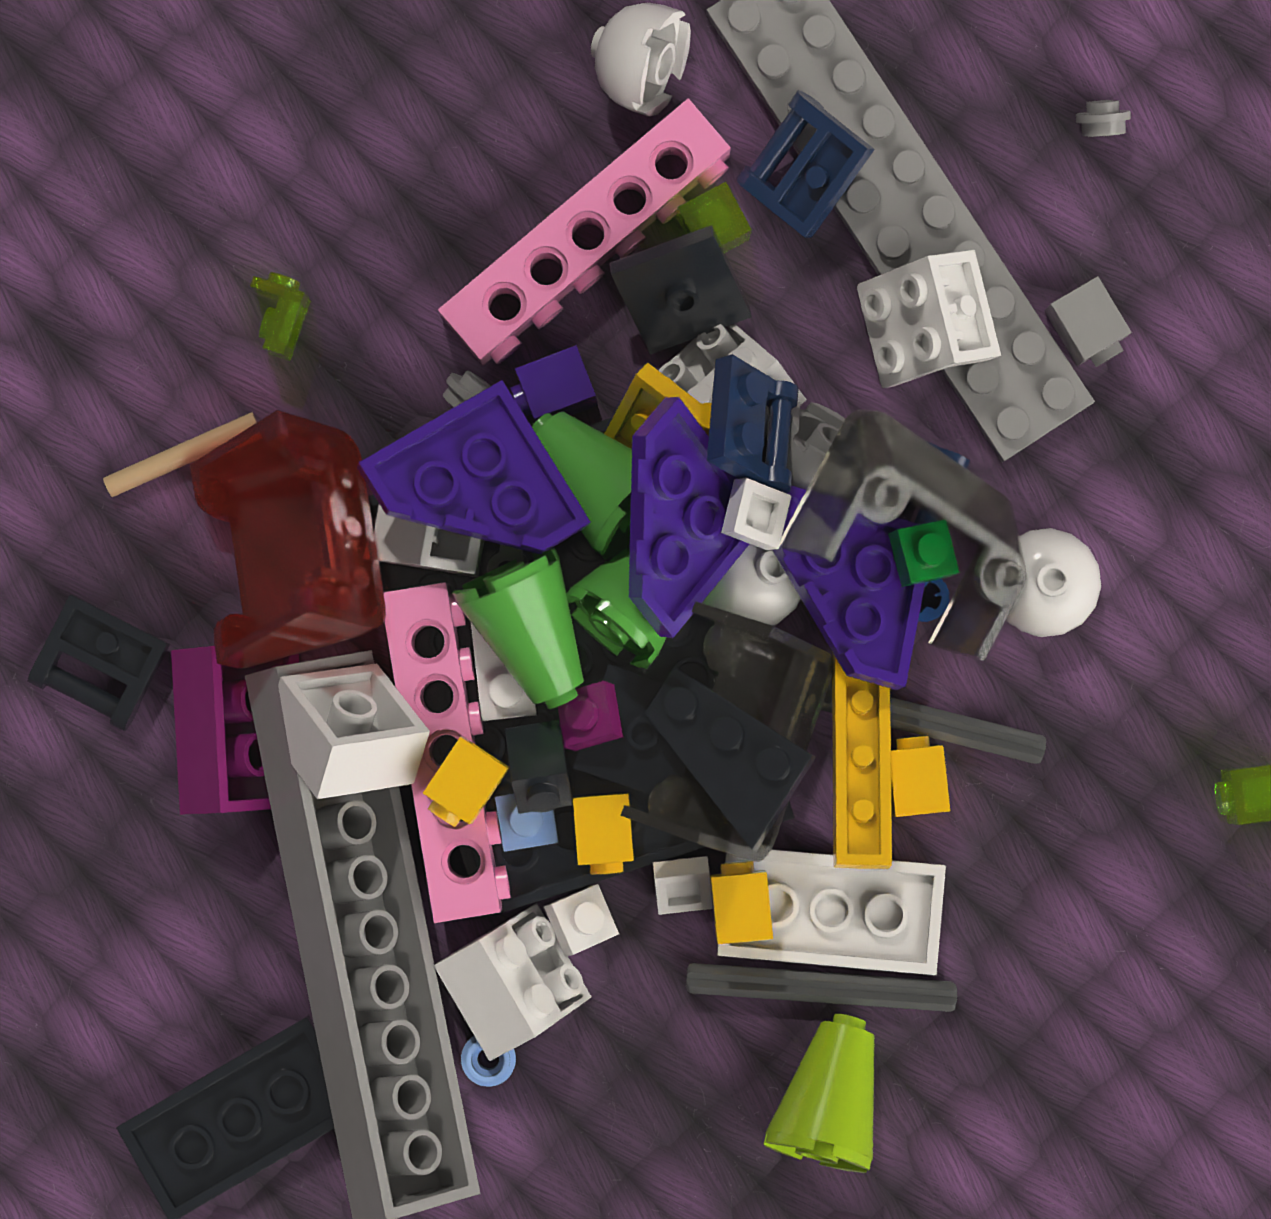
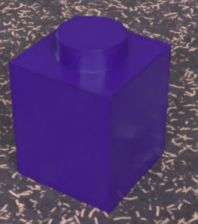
M577 345L515 368L520 384L510 387L525 417L532 414L535 422L547 413L554 416L559 412H565L572 416L598 406L594 389Z

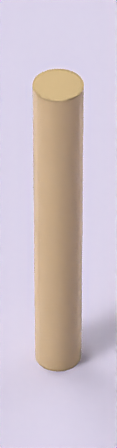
M253 412L248 413L104 477L105 486L110 496L115 497L261 432V429Z

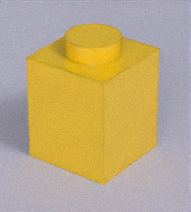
M929 736L896 739L897 750H891V816L901 817L949 812L950 802L943 745L930 746Z
M460 737L423 791L424 795L433 800L427 809L454 827L457 826L461 819L469 825L472 824L510 767L467 738Z
M629 793L574 797L573 808L578 865L590 864L591 875L624 872L623 862L634 861Z
M754 861L721 864V874L710 875L717 944L773 939L767 872L765 870L754 871Z

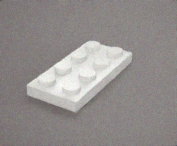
M727 845L725 863L754 861V871L765 870L767 872L773 939L718 944L717 956L927 975L937 974L945 865L892 860V866L889 869L834 868L833 855L764 848L752 851L750 847Z

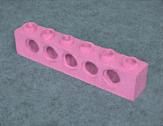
M686 99L438 309L440 316L482 366L491 359L496 364L501 363L522 344L517 338L533 323L538 329L544 327L562 311L563 307L559 304V301L574 288L579 294H582L592 287L605 274L600 266L617 253L622 259L639 247L646 239L642 231L658 218L662 224H665L687 205V201L683 196L697 184L706 189L716 182L729 169L724 162L730 156L731 147L690 99ZM666 155H676L685 162L687 169L677 179H666L657 172L655 167L657 162ZM624 190H635L644 197L646 203L638 213L627 215L616 208L614 200ZM586 224L597 226L604 234L602 243L592 250L581 249L573 241L575 231ZM544 259L556 261L563 269L560 279L551 285L537 283L531 276L532 269L536 263ZM511 294L521 302L519 313L514 318L506 321L495 318L490 313L493 300L499 295Z
M446 582L380 593L395 687L430 731L414 784H411L433 921L434 923L499 913L503 910L501 900L511 898L506 866L496 867L492 845L502 843L497 811L487 812L485 804L472 824L469 825L461 821L454 827L427 809L433 800L423 794V791L440 768L432 754L433 745L438 738L444 735H451L457 740L460 737H465L476 744L474 736L484 734L479 702L469 703L465 681L475 680L470 647L460 648L456 628L466 625L465 614L457 605L453 594H451L450 585ZM426 627H436L444 636L443 650L433 658H423L415 649L416 635ZM435 681L446 682L453 691V702L442 713L430 711L423 699L426 687ZM469 845L478 852L480 867L474 875L462 876L452 869L450 856L455 847Z

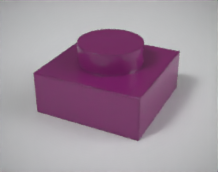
M601 681L576 689L578 693L576 698L558 706L564 748L577 751L623 737L615 686L612 683Z

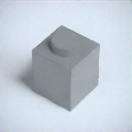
M1098 276L1051 303L1044 310L1077 366L1091 359L1095 367H1098L1124 351L1119 342L1132 333Z

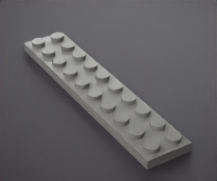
M720 0L706 9V15L779 126L791 110L788 105L796 92L800 90L817 100L828 113L875 149L836 203L834 209L878 276L926 256L975 250L1001 356L988 361L941 369V371L1000 461L1003 463L1092 405L1095 402L830 0ZM809 123L792 145L798 155L817 130Z

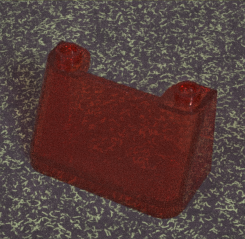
M276 410L190 464L193 490L198 506L210 516L230 522L243 615L229 614L217 622L214 628L217 664L234 668H249L360 637L383 624L386 617V606L367 487L364 478L357 469V465L362 461V457L356 443L346 432L332 426Z

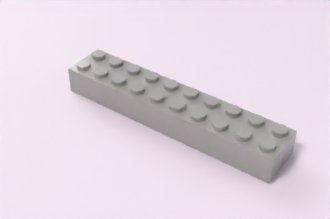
M372 650L278 666L245 675L352 1218L397 1219L480 1194L399 786L317 799L291 764L278 688L279 680L282 676L374 664Z

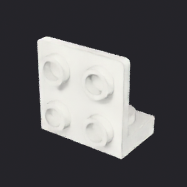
M975 250L926 256L859 283L857 286L875 364L883 388L894 387L947 367L988 361L1001 356Z

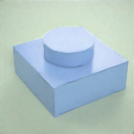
M514 794L495 797L504 852L559 842L554 810L518 814Z

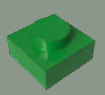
M946 519L897 529L888 534L902 587L947 578L960 573Z

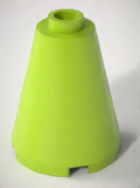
M834 1014L833 1022L822 1021L765 1132V1147L802 1160L803 1156L820 1161L819 1165L861 1173H866L867 1170H870L871 1162L873 1161L874 1034L865 1030L866 1021L849 1015Z

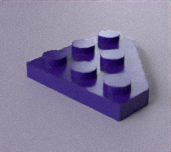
M503 380L365 458L357 465V469L388 516L537 554L546 552L583 530L591 523Z
M665 397L632 436L629 598L660 637L674 638L749 545V543L721 533L734 479L738 478L707 461L709 436L680 397Z
M791 486L790 492L787 493L791 495L780 546L779 549H773L772 551L845 674L849 677L894 690L906 687L925 582L905 587L901 586L888 534L897 529L920 524Z

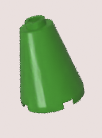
M559 412L554 416L550 413L544 414L533 424L532 428L591 521L586 528L581 530L582 534L593 550L605 560H608L630 544L632 449L565 412Z
M628 544L572 586L567 592L568 604L575 602L578 606L571 614L573 618L595 640L616 656L625 648L637 655L630 664L647 669L657 658L667 637H660L629 598L630 544Z
M553 547L542 554L531 553L534 561L525 565L524 561L517 562L516 559L465 583L462 585L464 590H455L453 592L457 605L532 703L545 702L548 709L561 706L576 698L578 693L575 687L584 681L559 556Z

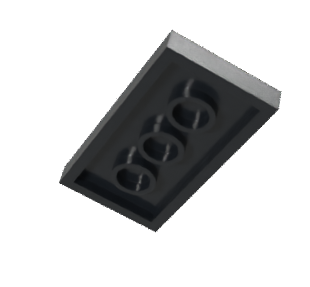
M309 1015L116 1127L168 1219L183 1217L334 1129L315 1027Z

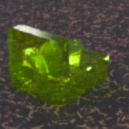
M274 272L269 273L267 280L253 276L250 287L257 294L278 300L276 308H267L260 326L259 338L265 339L263 349L270 355L291 361L311 300L304 292L299 291L301 282Z

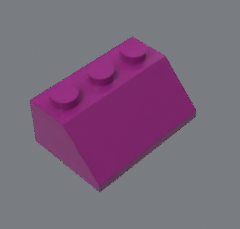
M298 644L208 646L171 650L180 815L271 809L245 675L278 666L299 663Z

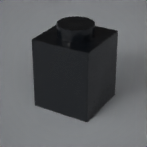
M560 720L505 728L511 782L518 814L549 812L555 808L573 805Z

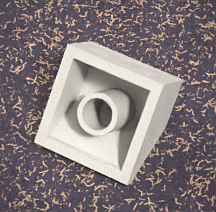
M377 663L280 677L278 688L291 764L317 799L414 784L430 731Z

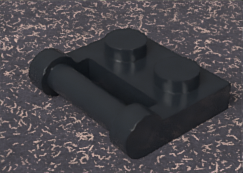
M70 594L30 671L27 681L42 690L46 686L53 688L111 718V725L126 731L135 718L140 703L170 644ZM64 652L127 684L121 699L57 667L62 653Z

